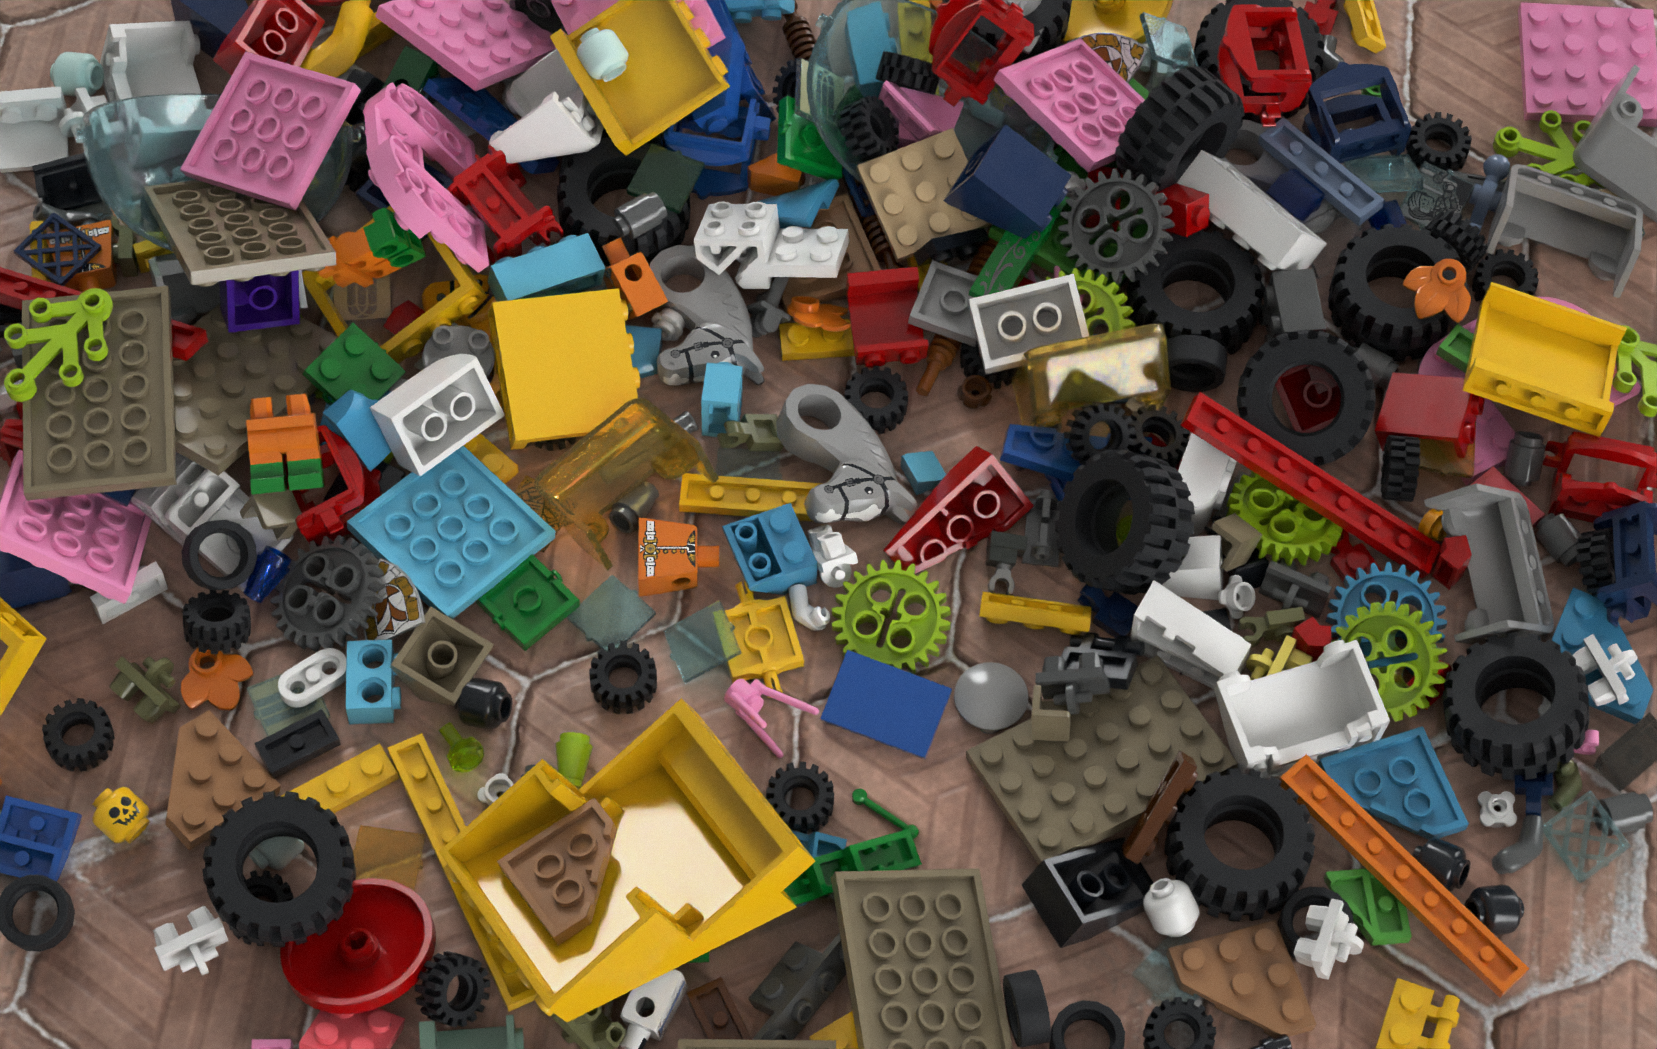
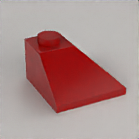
M1299 365L1283 373L1275 384L1293 429L1296 432L1311 433L1319 431L1328 426L1339 411L1341 402L1339 386L1330 373L1318 366Z

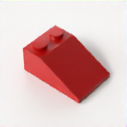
M254 0L226 36L213 61L231 76L245 52L300 67L325 20L302 0Z

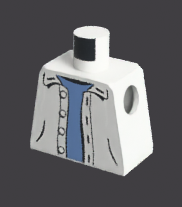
M673 969L631 990L620 1015L624 1024L628 1026L626 1035L620 1043L622 1048L644 1049L649 1037L661 1041L688 989L682 972ZM646 1010H654L650 1016L642 1017Z

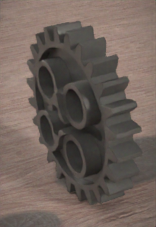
M1113 169L1110 179H1107L1102 171L1098 172L1099 182L1094 184L1087 177L1085 181L1088 188L1085 191L1078 187L1074 188L1079 196L1078 199H1066L1067 204L1072 209L1071 212H1061L1060 215L1068 221V224L1059 226V230L1069 236L1060 242L1066 248L1072 247L1066 256L1070 260L1078 258L1075 267L1079 271L1087 267V270L1091 269L1095 276L1098 272L1099 276L1104 274L1108 279L1112 275L1114 282L1117 284H1121L1122 276L1126 274L1134 282L1135 271L1139 269L1146 276L1148 275L1146 264L1150 262L1158 267L1160 264L1155 255L1157 253L1167 255L1168 251L1162 246V242L1173 241V237L1165 232V229L1174 227L1175 223L1165 217L1171 214L1173 210L1169 205H1162L1167 200V197L1163 192L1156 194L1159 187L1155 182H1151L1146 186L1147 178L1143 174H1140L1134 181V174L1129 169L1125 172L1123 178H1121L1117 169ZM1124 195L1130 196V203L1126 208L1122 210L1115 208L1116 201ZM1139 209H1143V213L1135 215ZM1092 215H1100L1099 224L1095 228L1087 229V219ZM1115 221H1119L1121 228L1118 232L1114 231V226L1112 225ZM1147 224L1148 231L1146 235L1139 239L1133 238L1134 229L1138 225ZM1093 238H1098L1095 244H1090ZM1111 243L1118 244V250L1114 256L1110 258L1103 257V251L1107 245Z
M337 535L333 542L328 536H324L321 546L312 540L310 541V551L306 553L299 548L297 549L299 555L297 561L289 558L286 560L290 569L288 572H278L279 576L284 580L282 583L272 586L279 595L270 599V602L277 607L271 613L278 620L276 627L292 643L297 644L304 650L309 647L314 652H318L321 646L323 648H333L334 641L344 647L346 644L345 636L347 635L357 639L358 633L356 629L359 626L366 629L369 628L365 620L368 615H378L372 606L375 603L383 602V598L376 591L385 588V584L378 579L384 574V571L377 566L379 560L371 554L367 547L362 543L359 544L351 537L345 540L341 535ZM307 582L311 583L313 585H316L321 590L326 591L327 593H318L312 587L305 586L304 584ZM329 594H338L342 599L352 602L350 604L342 603Z

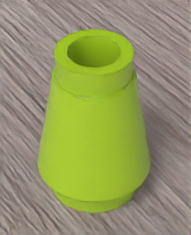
M576 732L561 733L560 740L555 743L558 772L580 789L593 746L589 744L590 736Z

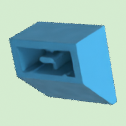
M791 503L722 526V530L749 591L785 595L789 593L788 589L793 585L802 584L808 587L817 583L818 563Z

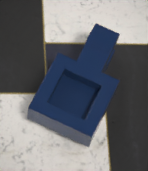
M1086 584L1080 591L1082 595L1077 601L1083 606L1091 607V610L1096 613L1092 623L1115 639L1118 635L1129 636L1132 631L1133 617L1138 606L1118 592H1113L1108 598L1102 589Z
M1544 771L1536 773L1537 778L1525 780V775H1515V795H1526V816L1537 815L1541 817V796H1553V772L1545 774Z

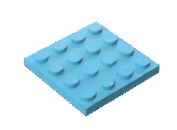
M464 446L460 447L422 476L411 472L347 521V529L378 559L383 558L398 565L410 577L422 601L451 619H454L492 589L531 554L535 555L554 540L556 532Z

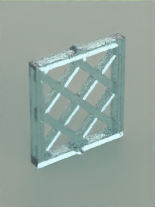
M1588 791L1571 805L1564 807L1560 813L1543 825V833L1579 883L1584 882L1601 868L1607 867L1612 860L1631 847L1592 791ZM1584 801L1588 802L1586 815L1573 814L1577 806ZM1593 804L1603 818L1592 817ZM1562 817H1567L1565 831L1552 829L1554 823ZM1572 818L1585 820L1583 834L1570 832ZM1591 821L1603 823L1601 837L1589 835ZM1608 827L1612 829L1619 840L1607 838ZM1552 834L1564 836L1562 847ZM1569 837L1582 839L1580 853L1567 851ZM1588 840L1600 842L1598 855L1586 854ZM1606 843L1619 845L1617 851L1608 857H1604ZM1568 856L1579 857L1578 868L1574 866ZM1585 858L1597 860L1595 867L1587 873L1583 872Z

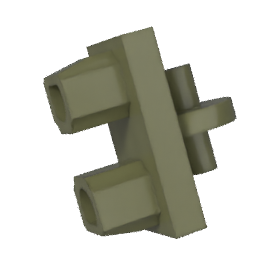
M121 656L114 664L120 672L109 687L126 701H129L139 689L145 693L144 697L133 708L142 719L153 723L165 711L174 714L181 707V704L160 686L163 683L167 688H171L176 682L170 675L174 669L172 661L166 657L155 661L149 656L142 663L148 669L145 672L137 663H130Z
M601 1006L568 1023L556 1014L551 1016L564 1029L561 1035L567 1043L576 1042L582 1049H615L626 1035L625 1028L618 1021L611 1022L602 1012Z

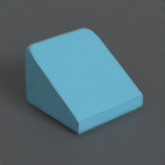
M933 451L907 453L901 456V469L916 495L935 488L946 475Z

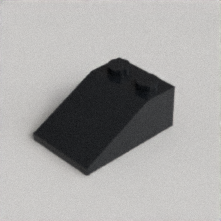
M1125 837L1044 859L1022 883L1023 889L1060 948L1089 940L1145 911L1143 900L1154 882L1141 862L1136 864L1125 857L1121 848L1126 840Z

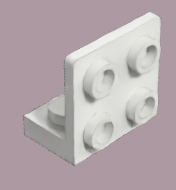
M61 86L0 92L1 173L33 170L32 166L69 157L68 137L64 136L59 129V122L64 117L63 111L67 109Z

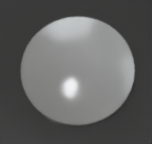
M441 325L433 331L432 336L425 344L422 355L424 369L442 358L456 354H470L477 357L486 377L490 375L493 369L494 350L489 341L488 334L482 330L464 325L449 327Z
M986 662L972 666L960 676L955 686L954 703L960 715L968 723L980 728L985 734H995L1001 729L1012 726L1023 716L1028 705V690L1024 680L1015 670L1000 663Z

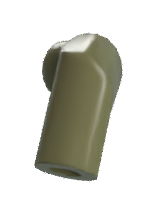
M1573 759L1566 764L1559 761L1557 763V770L1554 771L1558 789L1550 797L1548 804L1559 813H1563L1582 790L1579 768Z

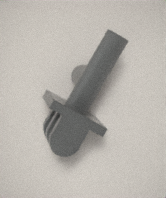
M774 277L770 290L758 294L756 302L746 306L748 313L752 314L750 321L753 338L775 332L779 324L790 321L791 316L778 309L789 277Z

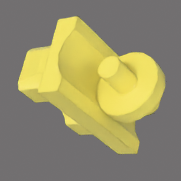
M1286 636L1274 661L1271 660L1274 652L1271 649L1265 648L1262 655L1251 654L1246 661V667L1252 672L1250 680H1254L1311 663L1313 657L1296 649L1297 639Z

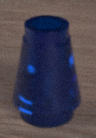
M268 545L265 546L263 552L258 551L254 570L248 578L243 593L252 600L262 603L265 597L272 592L290 571L288 566L292 561L291 558L282 551Z

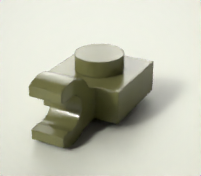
M131 213V222L127 225H120L118 214H113L111 223L114 233L119 237L118 243H113L112 247L114 263L120 264L124 277L138 276V263L133 244L137 243V233L140 229L137 214Z
M744 414L740 422H725L726 433H718L717 435L720 446L722 448H733L746 443L749 451H781L784 446L777 437V414Z
M1297 607L1268 611L1265 617L1259 618L1243 617L1239 620L1238 630L1250 629L1254 632V635L1243 637L1245 641L1251 644V648L1257 646L1263 637L1264 641L1276 640L1284 642L1286 636H1292L1294 627L1305 621L1303 608Z

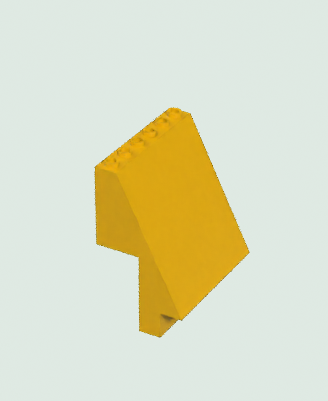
M682 698L580 789L544 759H541L439 851L447 863L443 868L446 874L457 885L462 884L465 890L461 893L464 900L475 911L479 909L483 916L479 919L482 926L492 936L495 937L497 935L501 942L497 945L500 952L511 963L515 961L519 966V969L516 971L518 978L530 990L534 988L538 996L534 998L536 1004L549 1017L552 1014H556L567 1023L797 908L784 889L816 862L701 716ZM595 798L614 822L617 833L591 924L558 946L508 880L497 861L586 802Z

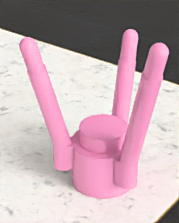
M744 679L736 680L725 693V702L736 710L735 713L751 727L777 758H782L783 752L763 730L767 723L758 714L764 703L761 695L764 694L814 715L819 713V709L766 687L757 679L751 684Z

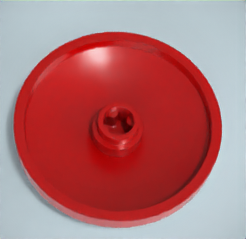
M364 878L354 880L350 902H345L343 906L344 913L337 922L332 920L327 924L328 930L320 936L314 933L306 937L308 940L306 943L296 945L295 941L285 942V947L280 948L282 970L294 994L304 1003L315 1009L334 1014H354L382 1007L406 993L419 980L417 977L420 971H426L424 964L432 960L436 946V930L432 916L426 903L415 891L401 883L387 879Z

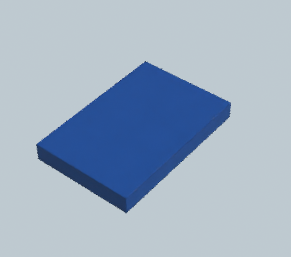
M847 650L820 719L821 721L926 760L950 698L952 688Z

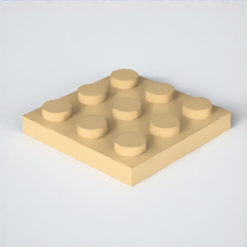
M953 128L857 165L856 171L897 263L913 257V253L933 238L983 227L987 228L993 225L943 201L968 162Z

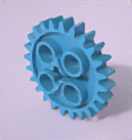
M1387 562L1384 571L1379 572L1377 565L1372 563L1369 574H1366L1359 567L1355 573L1357 580L1347 575L1343 581L1346 589L1339 586L1335 588L1334 595L1338 599H1330L1328 608L1335 612L1327 614L1326 622L1335 625L1331 627V637H1338L1339 639L1337 640H1341L1342 637L1335 629L1339 626L1349 627L1345 616L1354 615L1359 619L1357 614L1358 607L1365 606L1370 611L1371 604L1366 601V594H1378L1383 600L1381 605L1384 609V605L1389 601L1391 593L1396 592L1398 594L1395 604L1396 611L1401 604H1411L1418 611L1421 610L1423 614L1420 623L1433 621L1434 624L1429 633L1431 635L1442 634V638L1436 643H1443L1445 635L1437 630L1445 629L1447 620L1437 617L1444 614L1446 607L1434 605L1441 594L1439 592L1431 594L1427 592L1431 584L1430 580L1422 584L1417 582L1419 571H1415L1408 577L1405 575L1406 566L1403 564L1398 572H1392L1391 563ZM1399 630L1395 637H1400L1407 642L1406 634ZM1362 639L1360 642L1361 651L1365 656H1369L1372 651V645L1368 639ZM1409 653L1366 663L1370 669L1416 660L1418 655L1417 653ZM1406 667L1408 672L1414 675V672L1409 667Z

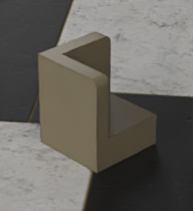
M287 489L281 492L253 494L240 510L242 519L258 517L263 529H273L276 539L283 540L289 539L298 529L295 519L301 514V511L292 491Z
M1235 513L1215 521L1211 527L1212 530L1218 533L1217 535L1221 536L1222 553L1226 556L1221 568L1227 572L1246 564L1263 535Z
M1034 685L1032 740L1069 742L1071 715L1067 709V704L1054 705V701H1042L1041 685Z

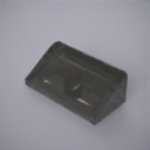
M1648 713L1603 751L1594 764V767L1619 792H1622L1657 762V720L1655 717Z

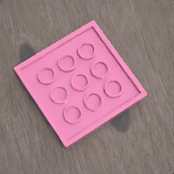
M392 0L379 5L375 16L474 91L481 90L524 72L556 49L549 37L552 35L549 31L540 28L529 20L526 14L510 8V5L504 0Z
M1520 3L1518 20L1524 120L1540 121L1545 111L1553 110L1561 115L1562 122L1577 123L1578 121L1586 120L1591 123L1610 91L1636 65L1640 70L1626 93L1635 98L1642 107L1643 117L1638 126L1657 127V50L1653 9Z
M1081 38L1000 69L993 79L1008 97L1027 112V115L1036 121L1051 136L1052 140L1061 145L1074 158L1075 162L1087 172L1116 161L1115 150L1119 146L1118 139L1120 134L1124 133L1125 125L1129 118H1132L1135 114V109L1140 103L1145 101Z
M245 52L180 171L186 177L296 211L361 90L353 82Z
M18 450L0 496V551L11 553L29 561L38 568L47 569L65 577L72 583L83 585L99 592L108 599H114L125 604L132 592L152 519L134 505L131 500L128 506L125 507L100 493L27 501L23 490V451Z

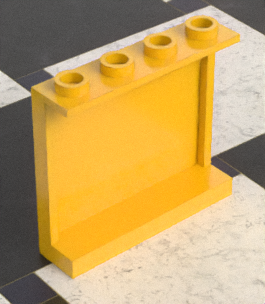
M619 0L571 34L567 35L562 29H559L549 36L612 142L625 156L730 87L724 77L728 73L726 66L718 55L712 57L707 48L712 44L701 27L696 30L690 20L695 18L684 0L681 2L677 0ZM593 28H598L599 31L604 29L613 30L629 53L628 60L625 63L627 65L626 70L608 82H604L603 79H593L576 55L578 47L582 43L580 38Z
M1491 282L1479 307L1462 390L1600 437L1614 410L1615 403L1609 402L1618 346L1627 328Z
M619 288L492 302L488 311V319L510 450L524 449L529 442L631 430V435H637L643 423L646 422V409L644 402H639L637 389L640 388V375L638 368H633L631 355L634 354V341L632 334L626 332L625 321L628 320V307L626 300L620 298Z

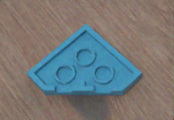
M1573 587L1551 639L1560 645L1561 653L1569 651L1573 655L1579 649L1585 647L1583 639L1594 634L1608 660L1612 656L1607 648L1612 644L1617 643L1622 652L1633 650L1619 622L1618 627L1608 622L1607 609L1604 607V603L1596 596L1594 597ZM1637 659L1631 665L1635 673L1633 678L1625 680L1621 671L1617 673L1626 688L1629 701L1619 705L1614 700L1597 707L1588 692L1589 706L1639 726L1654 689ZM1598 668L1585 675L1586 685L1588 686L1603 678Z
M1423 726L1319 760L1318 766L1367 813L1428 840L1432 838L1440 839L1464 831L1469 825Z

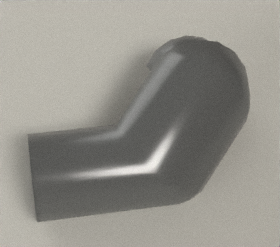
M1332 35L1323 36L1325 57L1322 71L1325 73L1336 69L1340 62H1344V59L1335 53L1337 39Z

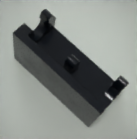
M100 149L32 166L38 197L42 198L43 203L55 208L69 211L115 199L110 169Z

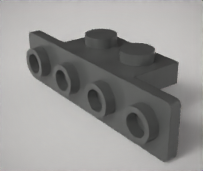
M840 932L823 953L795 941L749 997L753 1007L771 1017L752 1040H794L811 1020L812 1016L846 976Z

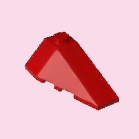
M976 446L945 475L883 551L894 564L897 560H900L901 569L904 571L912 563L915 564L916 574L944 561L948 555L963 548L969 549L978 545L977 542L987 538L992 531L1005 532L1009 530L1034 505L993 454Z

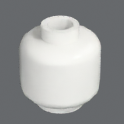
M1163 878L1154 882L1143 900L1144 909L1154 930L1159 934L1168 935L1169 937H1180L1190 932L1194 928L1200 914L1190 887L1181 880Z

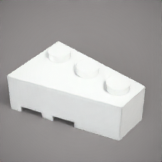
M1153 580L1133 617L1131 640L1144 642L1145 650L1143 656L1151 659L1158 655L1167 667L1179 673L1181 671L1183 675L1213 689L1221 676L1233 671H1239L1241 674L1246 665L1251 648L1250 643L1155 580Z

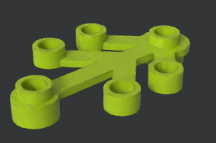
M1545 111L1539 122L1540 129L1549 135L1556 147L1523 138L1514 127H1505L1496 133L1493 149L1497 154H1501L1506 158L1514 157L1521 151L1550 160L1552 162L1542 166L1536 163H1531L1527 166L1555 176L1573 168L1578 169L1573 161L1575 148L1560 127L1562 118L1556 111ZM1545 120H1551L1555 124H1549ZM1581 120L1575 124L1572 138L1577 143L1580 142L1584 135L1578 130L1586 131L1591 124L1589 121ZM1565 173L1559 176L1585 186L1595 183L1597 186L1605 188L1585 173L1577 176Z
M99 288L88 289L81 293L77 300L50 303L45 298H37L30 303L29 311L35 322L46 323L55 317L73 316L66 324L25 329L21 324H11L5 329L4 337L9 347L13 349H21L28 344L48 342L23 369H13L7 374L4 386L12 400L25 402L31 399L37 391L34 379L62 350L63 365L59 369V375L63 384L68 387H75L81 384L84 374L79 365L78 333L87 324L89 338L84 342V349L88 358L93 361H100L108 355L109 350L104 339L103 322L109 318L113 309V302L111 296L105 290ZM94 302H99L96 306H93V307H90V306H89L90 304H92V303H94ZM40 308H47L44 313H36ZM14 334H22L18 339H11ZM95 345L102 346L98 351H91V348ZM70 371L77 372L73 377H66ZM24 379L21 384H14L16 381Z
M1620 325L1626 327L1627 330L1618 346L1616 357L1617 373L1613 378L1612 385L1621 393L1631 392L1637 382L1636 376L1632 373V361L1640 368L1643 396L1637 404V408L1641 414L1647 417H1654L1657 415V345L1640 341L1639 334L1633 328ZM1647 356L1655 357L1656 362L1651 361Z

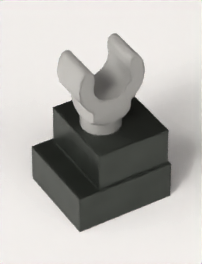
M997 531L990 533L987 540L985 565L996 567L995 575L988 583V592L992 593L994 591L996 581H1004L1007 585L1006 595L1012 594L1015 585L1011 577V569L1016 564L1017 556L1022 557L1025 553L1028 536Z

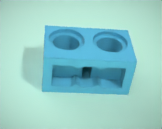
M729 362L706 364L701 398L702 436L717 437L718 433H726L725 422H740L743 366H735Z
M392 639L347 641L346 713L349 724L394 723V709H401V688L395 687V675L397 674L390 668L398 653H394ZM374 661L383 663L380 667L375 669L366 667L369 663ZM372 695L382 696L381 700L374 703L366 701Z

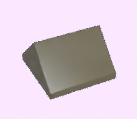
M430 606L424 615L425 623L415 628L390 668L420 700L455 706L463 687L475 676L493 649L494 644Z

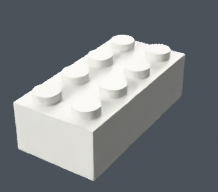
M1203 150L1200 151L1177 182L1178 184L1208 193L1209 219L1220 228L1224 229L1226 227L1233 232L1232 238L1247 250L1251 248L1260 254L1257 259L1272 271H1275V269L1277 271L1308 269L1327 244L1229 162Z

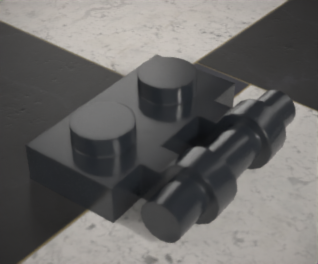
M1086 632L1085 635H1071L1070 646H1065L1061 657H1064L1067 662V670L1079 669V656L1082 653L1096 652L1101 659L1103 670L1110 682V688L1128 690L1138 666L1137 656H1143L1145 644L1143 641L1131 640L1130 636L1118 635L1114 639L1100 637L1098 633Z

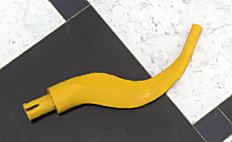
M350 0L342 3L332 34L326 41L306 55L300 67L335 78L346 73L355 63L369 33L374 12L370 8L371 0ZM316 174L308 187L311 193H316L323 188Z

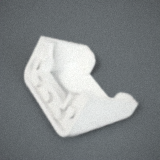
M190 21L109 24L100 60L104 70L103 86L113 120L118 121L122 129L119 141L129 169L145 168L190 152L214 109H206L193 67L195 55L200 53V40L198 35L193 33Z
M556 48L508 83L506 89L507 97L505 99L506 105L515 115L519 114L521 119L506 130L495 132L489 141V145L496 151H503L506 155L507 163L513 164L588 152L600 143L604 127Z
M1344 640L1331 642L1324 646V652L1317 661L1258 679L1250 680L1249 675H1240L1239 671L1227 673L1218 679L1214 691L1230 752L1238 762L1240 774H1249L1250 769L1260 771L1261 778L1270 779L1271 776L1283 775L1306 754L1318 764L1321 758L1381 739L1390 719L1357 640L1347 643Z

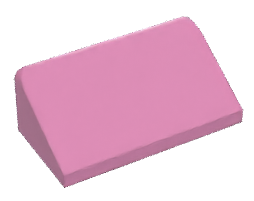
M890 81L883 83L878 100L881 99L884 102V107L890 109V113L917 141L942 132L897 84Z

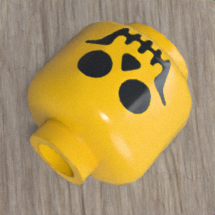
M120 787L113 792L107 788L92 804L96 808L92 822L114 843H121L126 840L130 844L150 823V820L147 819L149 814L148 806L127 787Z

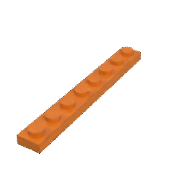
M1307 754L1280 777L1279 780L1282 781L1280 786L1285 791L1291 788L1299 796L1297 802L1300 805H1305L1310 815L1499 998L1527 973L1529 967Z

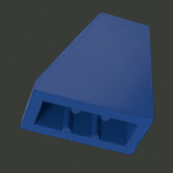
M731 24L722 29L726 38L708 48L711 56L718 55L726 66L728 73L724 77L730 87L691 112L694 121L707 136L720 132L728 125L738 121L745 44Z

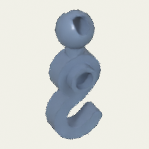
M1494 154L1486 159L1483 164V170L1486 175L1483 186L1476 183L1469 203L1475 205L1470 217L1472 222L1469 225L1472 227L1477 226L1480 231L1488 210L1495 212L1502 195V192L1496 191L1499 181L1506 178L1510 172V163L1501 154Z

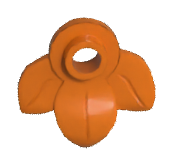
M1442 259L1434 266H1419L1411 270L1403 282L1405 288L1417 292L1414 306L1418 319L1428 318L1445 310L1446 314L1454 322L1460 323L1469 310L1471 296L1464 286L1467 273L1465 267L1455 259ZM1450 270L1454 272L1455 278L1446 280L1442 273Z
M794 296L791 298V304L787 306V314L793 316L795 322L806 327H822L830 332H840L847 330L851 326V323L840 317L848 312V308L831 304L819 305L820 301L814 297Z
M197 648L189 658L188 666L190 672L181 682L182 698L185 705L191 710L207 700L211 705L220 710H234L240 699L238 682L253 676V670L248 661L238 654L224 655L222 651H218V654H211V650L202 653ZM204 663H214L213 667L209 669H202V665Z

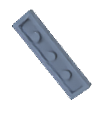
M1284 117L1276 122V127H1270L1259 135L1258 144L1358 227L1383 207L1384 199Z

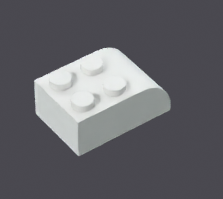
M1074 274L968 299V306L985 375L1067 355L1091 345Z
M456 354L430 364L369 407L398 464L419 476H422L505 416L477 357L470 354Z
M1191 433L1178 470L1183 478L1182 482H1186L1191 493L1188 499L1194 504L1195 514L1191 515V522L1195 524L1194 534H1190L1189 537H1196L1203 532L1204 527L1208 525L1213 508L1221 510L1229 481L1232 478L1237 463L1236 460Z

